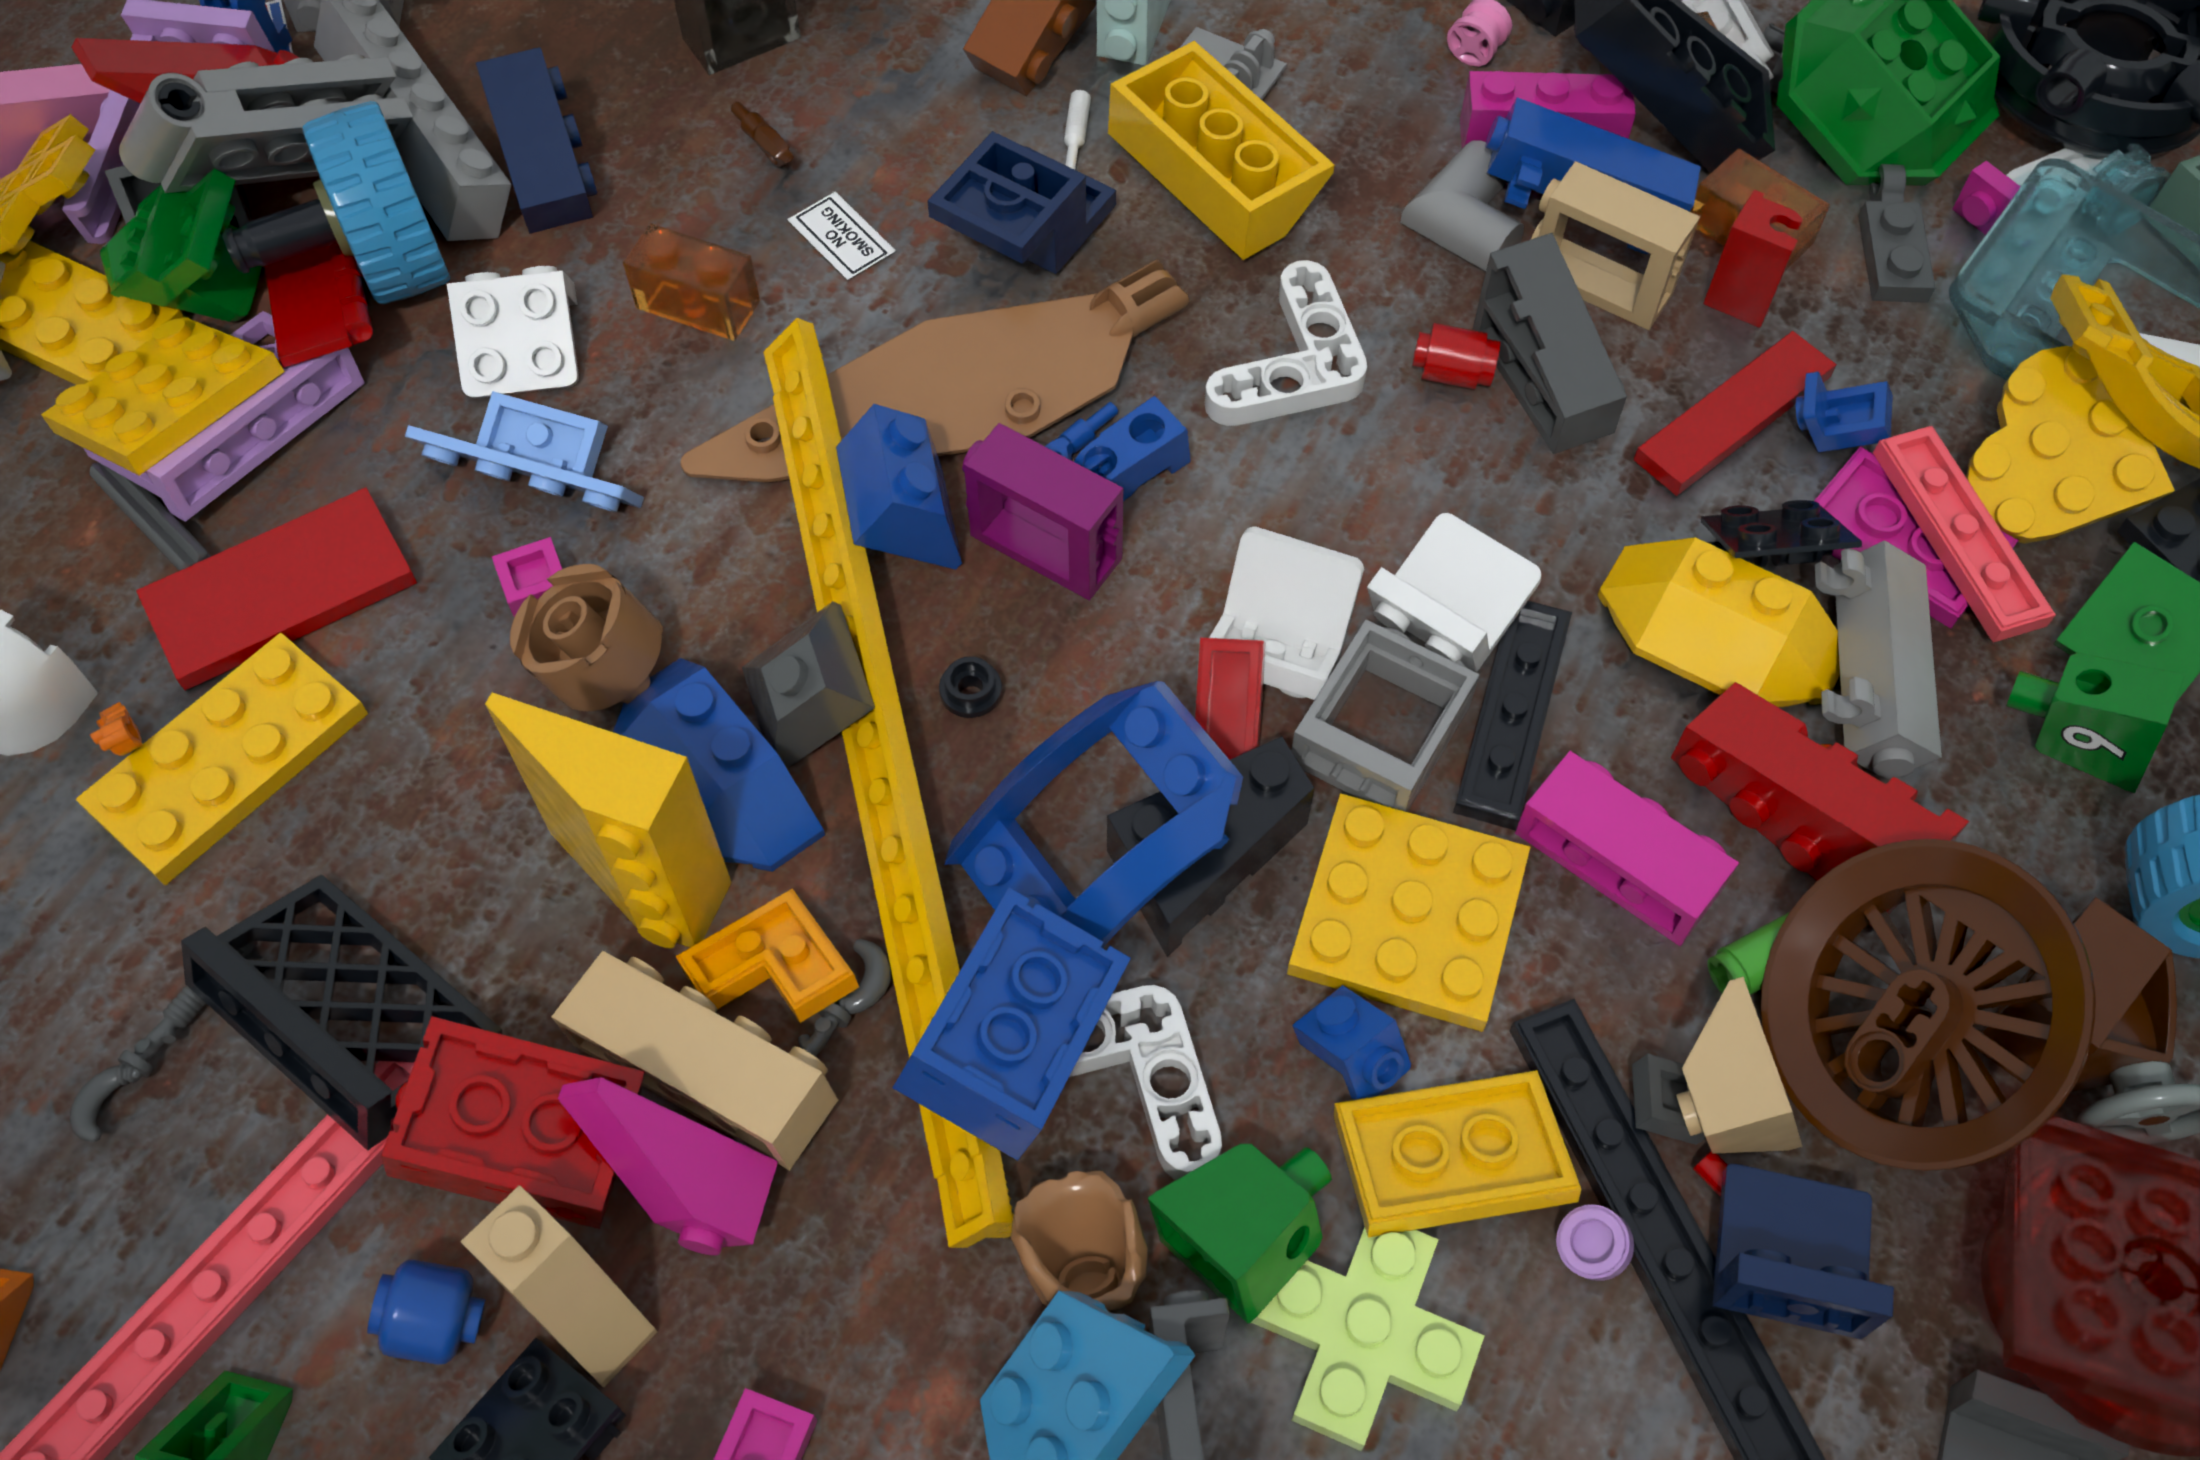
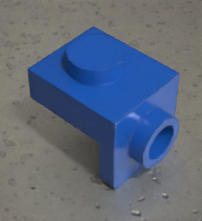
M1819 371L1806 373L1804 396L1797 397L1795 404L1798 426L1801 431L1809 430L1818 453L1876 444L1879 440L1891 437L1893 395L1887 381L1827 391Z
M1344 985L1292 1025L1300 1045L1343 1075L1352 1100L1379 1096L1386 1089L1393 1086L1411 1068V1062L1396 1020Z

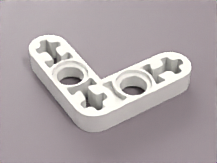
M1302 260L1289 264L1283 270L1280 279L1279 301L1300 352L1227 367L1214 372L1207 381L1205 391V410L1210 419L1225 426H1239L1347 402L1356 398L1362 392L1367 372L1366 357L1332 278L1325 267L1317 262ZM1303 285L1308 292H1313L1312 304L1307 305L1308 297L1302 287ZM1315 323H1325L1334 327L1337 333L1331 337L1321 338L1311 334L1307 328ZM1337 355L1336 363L1343 375H1349L1348 377H1341L1338 371H1331L1332 357ZM1280 377H1289L1296 380L1301 387L1292 393H1283L1274 389L1270 383ZM1258 385V386L1260 387V388H1259L1260 397L1257 396L1258 388H1257V387L1253 388V386ZM1224 393H1231L1232 396H1233L1235 399H1240V400H1238V401H1231L1228 395H1222V394H1224Z
M1156 985L1140 986L1113 993L1096 1024L1105 1035L1103 1043L1091 1052H1082L1069 1077L1130 1062L1158 1160L1163 1170L1173 1179L1177 1180L1221 1155L1222 1148L1221 1132L1181 1005L1174 994L1166 988ZM1152 1007L1156 1017L1166 1016L1162 1019L1160 1031L1150 1032L1145 1023L1136 1024L1140 1021L1142 1009ZM1120 1014L1121 1027L1126 1026L1124 1033L1125 1042L1116 1043L1115 1022L1111 1015ZM1163 1067H1175L1187 1075L1190 1086L1183 1095L1177 1098H1165L1153 1090L1150 1085L1151 1076ZM1195 1107L1199 1109V1111H1191V1110H1192L1193 1108H1195ZM1188 1113L1187 1124L1194 1142L1206 1141L1207 1143L1201 1147L1200 1159L1197 1161L1189 1162L1185 1152H1172V1150L1178 1147L1179 1127L1176 1117ZM1160 1117L1168 1118V1119L1163 1122V1121H1161Z

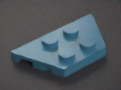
M1058 1291L980 1398L990 1460H1117L1196 1355L1189 1346L1179 1341H1165L1145 1331V1324L1125 1314L1109 1313L1103 1303L1081 1292Z

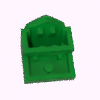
M214 168L188 192L165 193L162 185H160L138 205L135 217L120 229L100 250L106 278L111 287L110 294L118 298L122 296L162 307L168 306L228 322H237L248 315L262 266L250 268L251 272L246 274L238 272L222 237L225 229H238L230 224L235 212V206L229 203L236 180Z

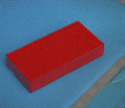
M1200 637L1195 719L1230 760L1259 747L1266 642L1262 640Z

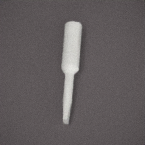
M1076 90L1071 93L1064 135V143L1068 147L1065 165L1074 170L1076 168L1078 149L1085 142L1091 102L1090 94L1084 90Z

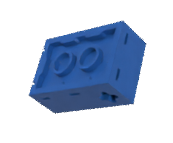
M1009 887L892 1088L1018 1161L1042 1130L1131 958L1111 946L1104 950L1101 948L1103 941L1036 903L1034 908L1027 905L1030 901L1029 898Z

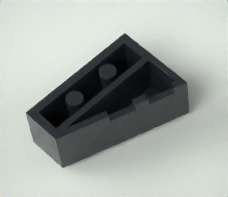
M1282 736L1230 759L1232 764L1242 774L1243 781L1238 804L1230 805L1224 830V833L1229 838L1228 842L1221 849L1211 850L1192 864L1140 909L1167 957L1182 944V938L1207 914L1211 916L1225 903V897L1249 874L1253 876L1308 824L1314 786ZM1161 791L1107 815V852L1113 863L1117 862L1147 836L1178 815V812Z

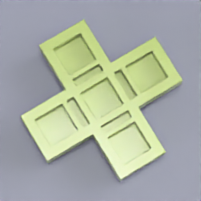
M1364 1227L1346 1276L1307 1260L1264 1310L1251 1322L1317 1351L1291 1421L1362 1451L1387 1382L1457 1412L1462 1404L1485 1335L1415 1306L1439 1239L1418 1230L1398 1233L1390 1232L1368 1238Z

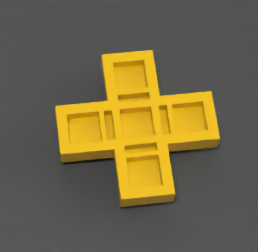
M71 114L41 131L18 168L0 179V255L6 251L11 255H15L22 250L34 234V229L29 226L33 217L44 213L58 196L63 195L66 199L74 196L88 180L89 173L84 168L95 152V149L83 140L89 129Z

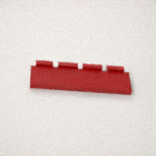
M338 243L265 267L278 359L283 368L353 346L352 342L355 345L365 342L372 337L373 329L359 266L354 256L345 257Z

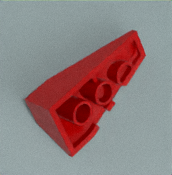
M76 38L71 46L91 81L140 104L151 82L161 74L178 73L194 79L196 73L201 70L227 69L242 62H255L259 66L281 65L290 60L300 58L286 50H279L276 53L256 45Z

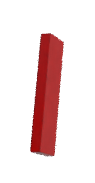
M1792 331L1639 446L1633 460L1674 495L1678 496L1796 404V398L1804 396L1806 373L1819 371L1823 382L1831 378L1837 364Z

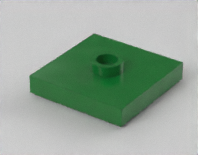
M2133 542L2053 645L2069 655L2083 653L2185 675L2176 700L2177 702L2200 673V582L2136 542Z

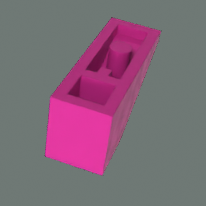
M602 1077L562 1086L558 1100L652 1221L680 1234L678 1239L679 1245L688 1250L706 1255H720L722 1247L753 1245L778 1161Z

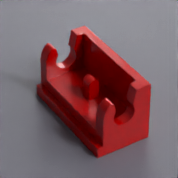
M1754 189L1732 225L1703 304L1761 328L1798 240L1787 233L1774 230L1770 224L1781 223L1789 229L1798 230L1803 219L1796 211L1763 198L1765 193Z

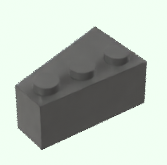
M1553 233L1491 252L1472 330L1488 333L1487 339L1500 341V351L1496 367L1552 453L1556 454L1615 433L1627 395Z

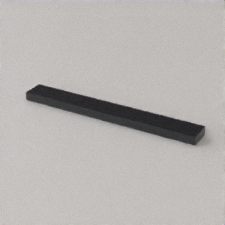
M1575 999L1513 1022L1510 1033L1530 1071L1538 1070L1555 1119L1600 1205L1620 1215L1630 1227L1634 1239V1252L1630 1262L1733 1459L1825 1460L1747 1315L1712 1306L1716 1258L1647 1131L1636 1128L1635 1109Z

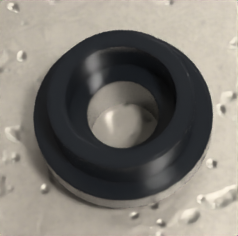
M963 657L954 661L943 673L939 683L940 698L946 709L957 716L964 718L980 717L992 711L999 703L1002 695L1001 678L998 672L985 660L977 657ZM967 687H977L981 690L975 694L961 693Z

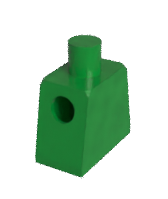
M1239 1144L1156 1191L1148 1197V1202L1160 1242L1220 1298L1227 1299L1228 1306L1249 1324L1264 1310L1320 1246L1323 1236L1316 1204L1312 1197L1332 1181V1177L1323 1160L1308 1147L1302 1148L1278 1167L1252 1144Z

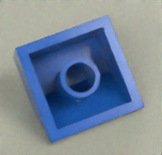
M873 404L836 446L853 544L956 570L962 564L942 466L926 420L909 413Z

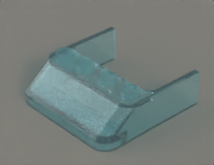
M2056 158L2046 159L2036 165L1961 268L1949 287V298L1984 365L1991 372L2007 381L2021 362L2044 349L2067 346L2056 339L2063 326L2059 323L2060 316L2050 299L2054 286L2062 274L2079 276L2081 282L2092 285L2106 264L2119 263L2200 309V235L2071 162Z

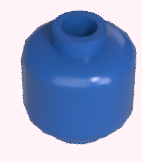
M407 1260L400 1264L394 1275L382 1274L374 1297L367 1333L378 1335L379 1349L386 1356L437 1365L446 1364L456 1355L460 1342L475 1344L486 1299L472 1296L473 1278L469 1271L463 1268L419 1260Z

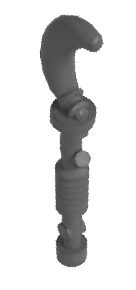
M863 939L855 941L853 949L861 956L865 965L864 977L859 984V988L818 1012L821 1017L815 1022V1031L812 1036L803 1034L798 1037L800 1048L816 1057L830 1040L837 1026L846 1028L851 1020V1014L861 1013L874 1006L885 995L891 981V967L888 955L877 944Z
M252 941L237 950V952L247 957L258 942ZM187 985L177 994L172 1003L164 1009V1019L145 1038L137 1042L134 1053L124 1050L118 1058V1061L121 1063L120 1065L109 1067L98 1073L81 1088L70 1109V1123L73 1132L81 1140L96 1142L101 1138L102 1133L97 1126V1114L105 1100L121 1085L125 1086L130 1084V1082H137L141 1077L148 1078L154 1070L149 1061L155 1056L163 1043H174L176 1041V1030L178 1028H186L188 1023L206 1005Z

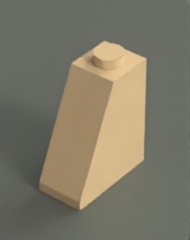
M520 1185L461 1241L503 1288L603 1388L658 1332L580 1244Z

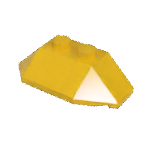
M1696 537L1625 546L1598 592L1597 596L1604 607H1608L1615 625L1633 654L1716 694L1721 695L1732 684L1737 682L1777 707H1788L1806 702L1810 705L1822 704L1821 692L1827 689L1832 691L1840 676L1838 630L1811 590L1746 560L1734 558L1730 553Z

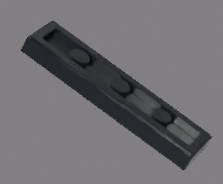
M1527 601L1500 639L1454 807V814L1516 831L1521 818L1572 612Z

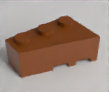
M991 0L963 50L975 69L1027 97L1034 86L1041 83L1046 77L1051 64L1095 8L1097 0Z

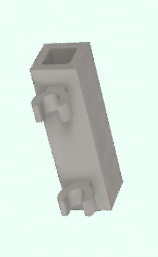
M1885 540L1862 552L1850 548L1842 550L1841 562L1834 565V568L1821 561L1816 563V587L1825 594L1836 595L1841 695H1837L1828 689L1821 692L1823 716L1831 722L1843 724L1844 747L1858 755L1857 763L1886 779L1909 775L1915 768L1942 758L1926 565Z

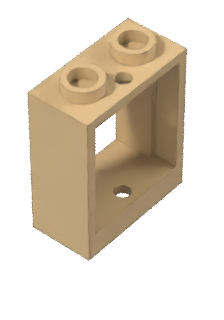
M1575 161L1561 181L1554 178L1547 186L1539 204V211L1545 213V216L1536 227L1531 239L1553 233L1582 299L1650 330L1674 293L1700 216ZM1568 217L1650 253L1645 274L1643 275L1564 239L1563 235Z

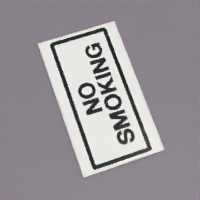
M836 192L787 219L847 280L896 252Z

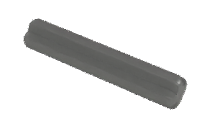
M99 462L91 464L89 475L179 571L211 557L207 550L150 491Z

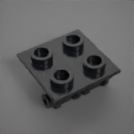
M1809 500L1788 501L1782 504V509L1759 511L1752 506H1729L1721 510V515L1701 516V523L1716 538V541L1707 543L1730 553L1734 558H1741L1752 563L1753 559L1755 565L1759 567H1766L1769 555H1771L1775 566H1783L1785 562L1788 565L1817 563L1822 560L1823 556L1832 555L1833 550L1862 547V541L1840 523L1839 520L1820 506L1819 503Z
M536 1337L428 1458L430 1460H579L585 1454L589 1459L595 1460L614 1437L617 1439L622 1432L617 1427L627 1415L618 1405Z

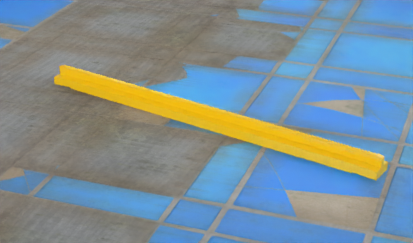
M796 318L763 353L774 392L773 402L816 610L819 612L832 601L841 605L875 705V709L844 729L842 735L910 1058L960 970L865 547L853 544L836 446L841 442V436L822 358L823 355L813 323ZM919 1104L934 1179H937L948 1247L968 1248L985 1238L1010 1237L1014 1214L1011 1212L1013 1207L1010 1204L1011 1198L1008 1196L1009 1189L1006 1186L1007 1181L1005 1180L1000 1150Z

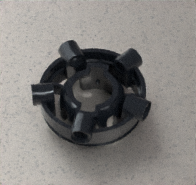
M1983 0L1976 20L1990 23L1987 41L2000 55L1994 98L2005 112L2026 129L2062 147L2109 158H2143L2160 155L2177 149L2200 135V0ZM2153 50L2161 54L2158 57L2148 60Z

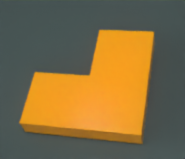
M793 889L788 890L675 956L693 988L707 997L717 1009L770 979L801 1023L859 988L854 973Z

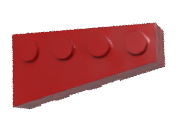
M1737 682L1732 684L1685 727L1671 756V759L1680 766L1682 772L1690 781L1699 786L1706 787L1730 808L1732 814L1740 823L1746 827L1756 829L1781 850L1782 855L1790 865L1799 871L1807 872L1816 881L1846 860L1879 846L1918 839L1955 841L1970 822L1948 808L1938 816L1914 802L1917 798L1918 790L1896 777H1893L1884 784L1859 769L1857 765L1858 755L1836 742L1834 745H1820L1809 739L1804 722ZM1896 905V906L1890 908L1889 910H1887L1886 912L1888 913V915H1889L1898 905Z

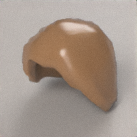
M1074 1171L1057 1180L1048 1179L1039 1182L1030 1189L1025 1198L1016 1202L1012 1220L1011 1239L1017 1249L1023 1271L1042 1304L1048 1306L1058 1291L1081 1292L1103 1303L1109 1313L1119 1311L1133 1301L1137 1290L1146 1278L1148 1247L1133 1200H1126L1119 1185L1103 1171Z

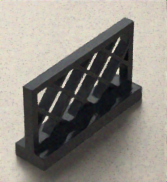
M322 874L218 936L205 926L181 940L185 984L367 1151L388 1137L391 1131V1120L397 1112L396 1095L401 1087L399 1086L392 1090L374 1074L376 1061L415 1062L420 1047L424 1048L423 1038L431 1016L502 1034V1029ZM319 901L336 915L335 926L295 924L297 914ZM252 941L281 942L278 961L246 960L237 950ZM291 943L332 944L329 963L288 961ZM341 945L372 946L381 954L380 964L339 963ZM285 980L326 981L323 1001L291 1000L283 993ZM336 982L377 983L374 1003L333 1001ZM386 984L417 985L426 993L425 1005L384 1003ZM330 1020L372 1021L369 1042L337 1041L328 1033ZM381 1022L423 1023L421 1044L380 1043ZM360 1061H366V1066Z

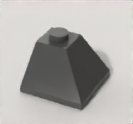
M833 601L742 667L762 736L778 753L787 769L875 709L842 607Z

